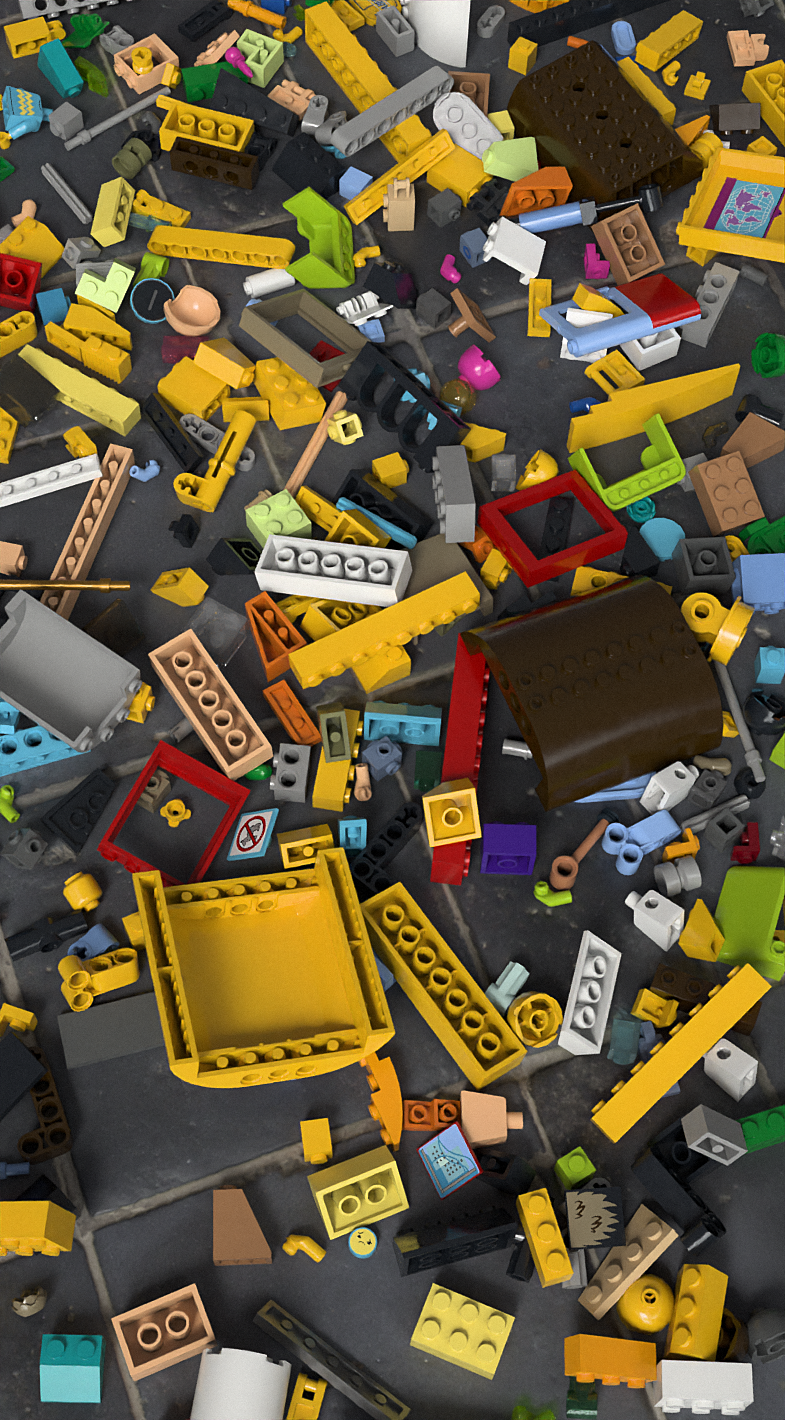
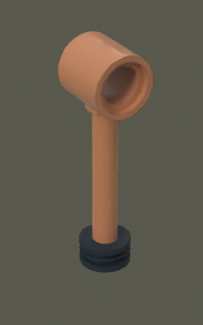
M603 808L597 816L599 823L571 857L560 856L554 860L549 876L550 883L554 888L568 890L574 885L578 873V863L605 832L607 826L612 823H619L620 819L613 810ZM558 871H566L569 875L563 876Z

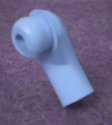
M149 460L150 464L146 462L145 469L134 465L130 468L129 474L138 480L146 482L159 474L160 466L157 461Z

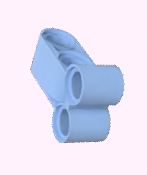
M664 809L629 828L620 823L610 824L605 830L602 847L607 853L618 855L616 868L621 874L632 875L637 872L644 855L675 839L681 833V829L668 810ZM615 836L619 838L620 841H613L610 837ZM624 857H630L634 862H628Z

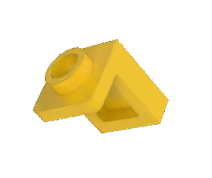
M644 988L639 990L631 1014L644 1022L651 1021L655 1028L667 1027L677 1017L676 1009L679 1002L674 999L666 1001Z

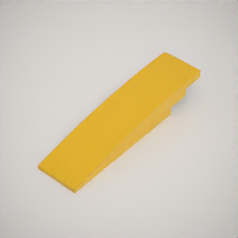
M738 363L609 393L608 401L590 406L588 415L571 418L567 449L569 453H573L582 447L585 450L645 432L642 424L658 413L663 423L667 424L715 404L733 394L740 365Z

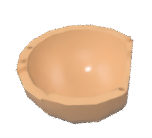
M186 285L181 289L176 299L173 301L169 299L164 303V313L168 323L176 332L191 337H199L212 331L220 320L221 311L217 303L218 300L210 292L192 285Z

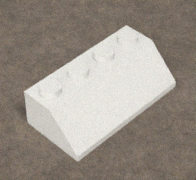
M588 930L583 933L558 1045L574 1055L600 1053L622 954Z

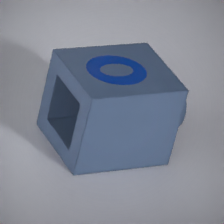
M480 228L460 235L459 251L472 268L485 263L483 260L485 252L483 251V246L488 238Z

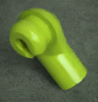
M3 785L0 789V813L10 823H15L20 817V814L12 807L15 791L12 786Z
M544 881L537 882L534 886L536 899L549 907L572 903L570 890L554 893Z

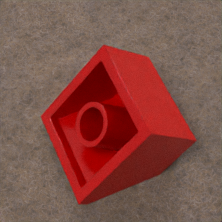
M0 253V306L19 311H28L34 314L37 305L36 294L40 293L42 263Z

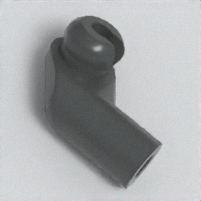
M147 111L142 115L141 120L143 123L145 122V125L152 126L151 133L160 137L159 130L163 123L154 112Z

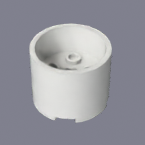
M222 1348L219 1354H212V1349H204L190 1420H283L292 1365L285 1360H279V1365L272 1363L273 1359L268 1358L267 1355L251 1351Z

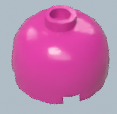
M475 345L470 346L460 356L458 370L461 375L458 379L466 388L471 386L475 390L483 391L494 386L501 380V377L490 360H486L482 356L484 353Z

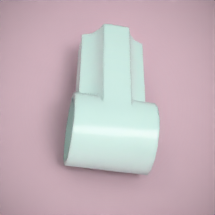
M511 961L496 983H492L484 993L502 1018L507 1014L510 1004L529 977V973L522 965Z

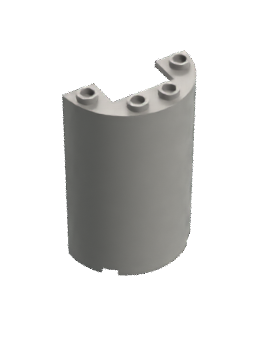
M20 589L4 607L9 619L0 629V698L77 752L86 753L102 741L107 742L112 737L118 723L124 722L129 716V707L136 692L142 686L140 670Z

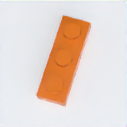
M285 680L262 690L264 698L295 745L312 747L321 742L319 731Z

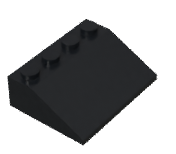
M489 1206L479 1210L477 1215L468 1216V1213H463L452 1217L451 1222L441 1224V1221H433L424 1225L425 1229L414 1231L413 1228L397 1232V1236L393 1237L392 1241L400 1275L405 1277L510 1248L518 1229L517 1223L503 1207L496 1209L495 1206Z

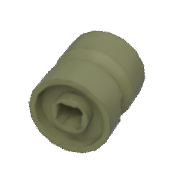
M131 138L124 145L123 149L113 157L112 164L122 177L133 179L141 168L150 161L152 153L143 141L138 138Z

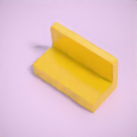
M262 397L222 398L224 422H231L237 410L251 414L255 417L256 421L269 420L268 400H263Z

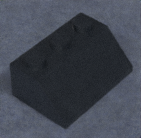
M303 132L286 144L272 167V171L297 193L310 187L326 200L339 191V180L345 174L346 168Z

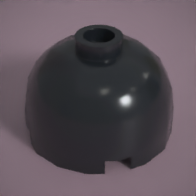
M754 688L743 704V716L749 725L748 729L758 736L762 734L772 736L785 730V702L774 694L767 697L763 695L765 690Z

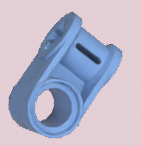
M99 923L69 947L68 956H80L79 958L83 962L117 950L120 943L102 923Z

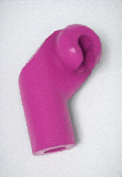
M447 254L440 273L446 280L457 283L461 279V274L453 266L455 257Z

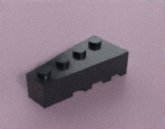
M220 69L210 110L254 120L255 126L294 137L299 119L298 115L226 70Z

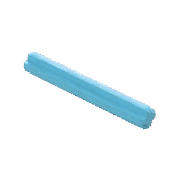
M341 497L336 504V507L342 511L357 509L391 536L392 540L409 549L415 547L417 543L415 536L352 501Z

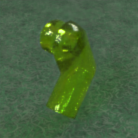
M518 1405L512 1410V1420H556L551 1409L538 1415L527 1411L523 1405Z

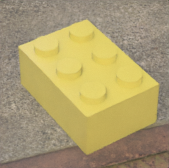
M433 1283L412 1335L410 1345L492 1380L515 1317Z

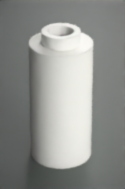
M272 268L246 277L243 287L247 296L251 295L252 298H257L295 285V279L285 269Z

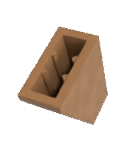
M750 412L724 445L720 457L740 451L747 469L785 449V431Z
M224 1185L220 1187V1190H213L214 1265L272 1264L271 1250L243 1190L237 1189V1186Z

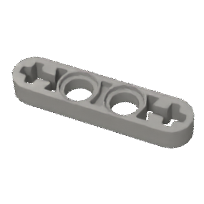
M194 414L182 416L179 423L192 441L215 455L225 433ZM211 433L214 435V438L204 440L202 436ZM247 446L244 447L235 468L241 471H249L255 466L254 451Z

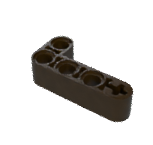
M32 1046L28 1048L49 1070L30 1090L41 1128L22 1135L18 1140L17 1149L25 1162L35 1165L69 1152L73 1146V1136L48 1059L41 1048ZM40 1084H50L49 1088L46 1091H36L37 1087ZM48 1109H58L54 1117H44ZM62 1133L66 1135L62 1143L55 1144L52 1142L57 1134ZM35 1143L39 1145L35 1153H25L26 1148L30 1144Z

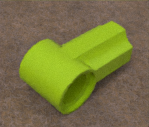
M146 252L142 258L141 270L133 282V288L144 279L165 277L169 268V258Z

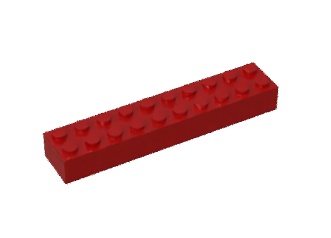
M458 633L441 783L469 778L475 787L477 795L490 667L482 652L470 656L461 638V633ZM472 839L434 847L430 882L461 886L462 876H468Z

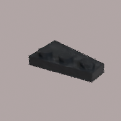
M97 767L41 817V822L72 853L78 856L114 792L116 785Z

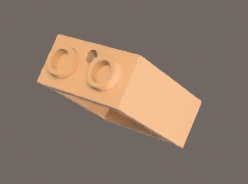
M155 33L114 54V70L116 74L122 76L131 89L133 88L139 95L162 82L167 63L179 67L178 56ZM137 47H147L150 49L152 56L160 63L148 74H140L138 76L130 68L133 63L131 53Z

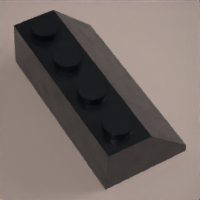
M351 469L331 503L336 505L339 499L344 497L417 538V543L423 541L433 525L365 469ZM390 539L389 543L385 547V549L401 550L403 548H406L402 544L392 539Z

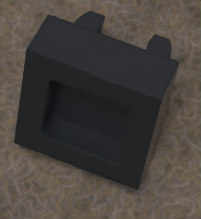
M182 514L179 522L172 521L168 528L169 531H174L173 537L178 539L185 548L192 547L200 530L190 514Z

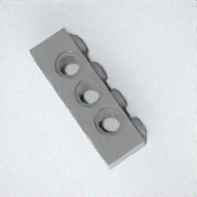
M717 262L714 263L711 270L707 269L703 279L705 283L704 285H699L695 295L700 305L701 318L698 321L680 326V329H683L681 339L706 348L736 287L740 273L739 270Z

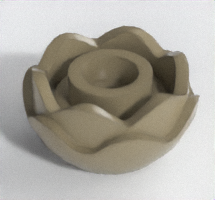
M37 1286L34 1291L26 1290L21 1294L20 1298H13V1311L22 1317H27L42 1310L47 1302L46 1289L43 1290L41 1286Z

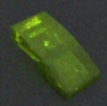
M79 56L75 60V67L80 77L88 82L89 90L107 98L109 94L105 76L95 65Z

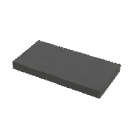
M155 992L87 1008L80 1012L75 1011L57 1016L68 1070L165 1045Z

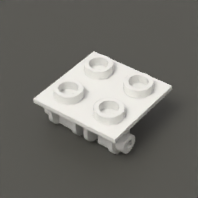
M368 291L361 294V296L358 295L356 297L357 301L355 298H351V300L340 303L339 307H336V311L349 324L359 326L366 323L367 318L371 316L380 317L387 313L386 310L392 308L393 305L378 303L377 299H379V296Z

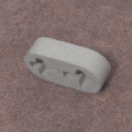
M493 5L485 11L477 22V34L480 37L490 38L496 33L505 19L504 8Z

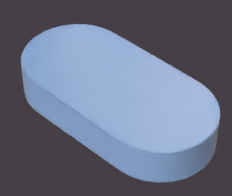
M625 21L615 22L611 29L615 50L621 55H630L635 51L636 46L632 27Z

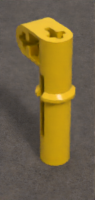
M242 410L235 411L214 458L208 461L209 468L204 478L190 473H182L174 479V489L180 502L206 512L215 511L230 477L236 473L234 468L256 424L254 416Z

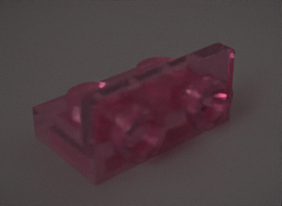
M164 336L163 345L161 346L163 363L176 364L185 356L194 360L200 342L209 341V336Z

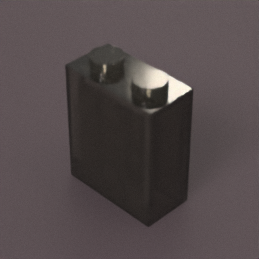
M18 354L0 369V407L24 428H27L32 422L37 424L43 417V412L46 409L51 411L58 403L56 398L60 390Z

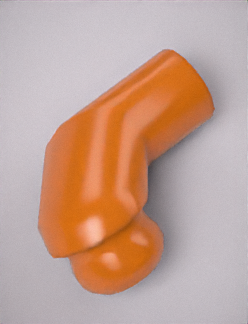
M569 36L567 46L577 49L588 43V41Z

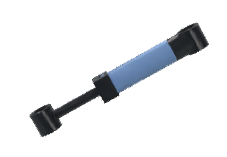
M652 183L639 187V196L601 204H595L594 196L580 198L578 202L512 216H495L487 220V225L489 229L493 222L496 223L503 216L534 234L583 223V226L598 223L597 213L630 207L637 203L641 205L642 212L656 211L663 208L660 184Z

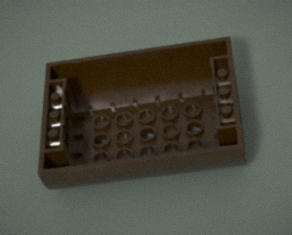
M591 40L522 78L516 85L508 102L506 110L514 126V135L517 139L535 138L537 160L541 163V169L544 167L566 168L573 185L567 198L569 203L578 202L580 198L594 196L595 204L639 196L638 188L652 183L660 184L663 198L703 174L704 169L699 157L609 52L596 41ZM601 115L607 116L604 120L597 119ZM625 143L631 145L629 148L621 147ZM629 207L597 213L598 222ZM596 223L587 225L592 232L593 230L591 226L595 225Z

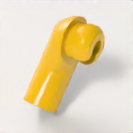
M676 60L662 71L664 83L668 86H673L678 81V76L675 77V74L681 66Z
M291 1234L286 1238L287 1241L282 1246L283 1250L290 1256L295 1255L297 1250H302L317 1263L326 1254V1251L309 1236Z

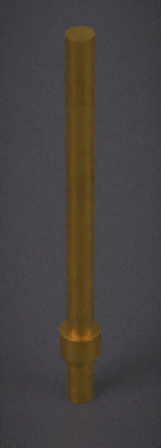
M100 578V581L0 580V590L100 591V593H111V591H130L131 583L130 581H111L110 578Z

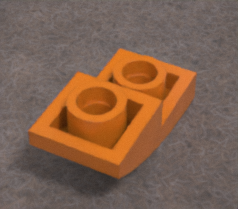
M433 1099L431 1102L402 1101V1130L443 1131L456 1121L461 1126L460 1101Z

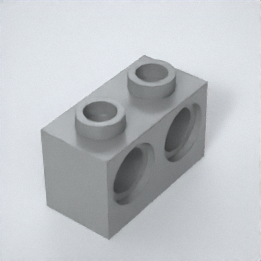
M280 743L279 752L274 753L273 767L277 768L276 775H271L270 790H274L275 800L305 803L311 762V746ZM289 759L297 760V762L293 764L287 763L286 761ZM285 782L294 783V785L290 787L284 786L283 784Z

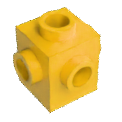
M142 682L141 688L136 692L129 707L130 714L127 717L128 720L143 724L148 711H152L155 705L152 688L145 682Z

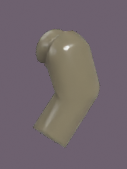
M696 755L693 761L694 767L708 771L716 770L723 776L729 775L732 771V763L727 758H708Z

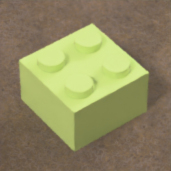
M287 489L245 510L247 527L263 549L269 534L303 539L312 538L311 521Z

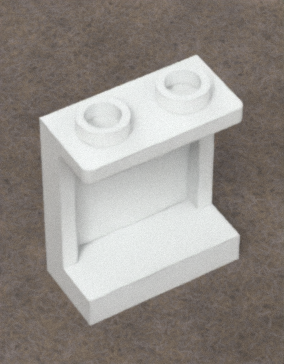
M502 216L496 223L493 222L487 231L489 237L483 246V251H485L483 260L487 262L491 257L501 260L520 271L519 282L528 285L529 279L535 278L538 275L546 241Z

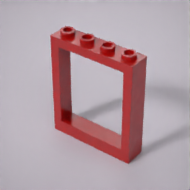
M576 469L480 506L477 519L478 525L527 588L623 550L628 535L626 528L614 517L613 512L604 505L598 494L590 488L586 479L581 477ZM571 490L604 530L605 534L537 560L503 516Z
M160 740L97 850L101 852V856L112 862L116 860L123 864L124 868L130 873L159 870L114 845L113 842L156 768L160 766L229 805L227 812L187 884L200 883L251 790ZM159 870L163 887L187 885Z

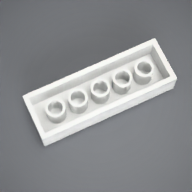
M271 534L268 536L255 569L260 590L384 607H390L402 601L412 573L408 551Z

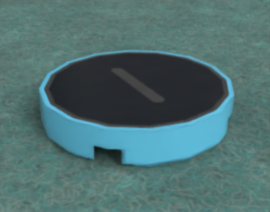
M149 278L135 285L130 296V306L138 319L144 323L156 324L166 320L164 303L169 299L173 301L175 298L168 284L159 279Z

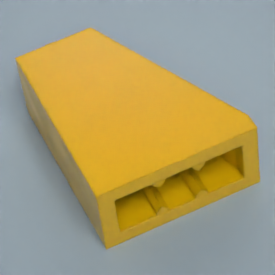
M224 337L200 342L193 361L195 365L235 389L249 386L254 379L253 373L256 365Z

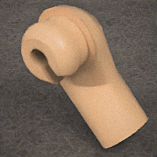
M25 200L22 203L21 213L11 217L15 227L27 216L34 219L37 207L33 200Z
M359 763L355 765L357 780L354 795L359 801H368L372 796L368 764Z

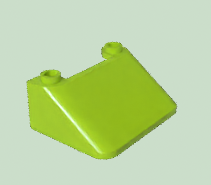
M733 866L727 871L713 917L725 939L716 961L734 967L739 965L741 968L749 963L760 975L780 981L785 973V943L773 940L785 895V867Z

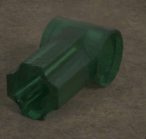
M569 1376L566 1418L597 1420L598 1396L597 1392H595V1379L594 1382L584 1383L577 1382L575 1376Z

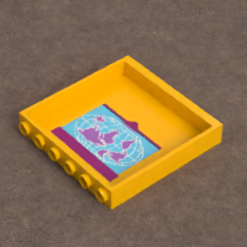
M717 147L714 155H711L709 158L708 168L703 170L702 180L697 183L695 195H691L689 207L684 210L682 222H678L676 235H679V245L785 263V157Z

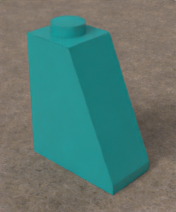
M59 38L40 46L37 66L63 99L69 96L70 98L78 96L82 91L83 80Z

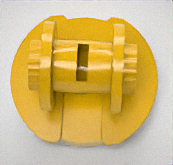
M708 593L692 594L683 602L681 612L697 643L707 642L713 645L707 659L708 662H711L713 659L727 666L736 647H739L741 640L744 638L748 629L746 627L755 608L741 602L742 597H737L731 610L722 607L718 599Z

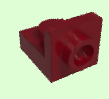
M747 822L745 830L740 836V846H733L730 860L738 861L742 864L756 861L759 855L758 822Z

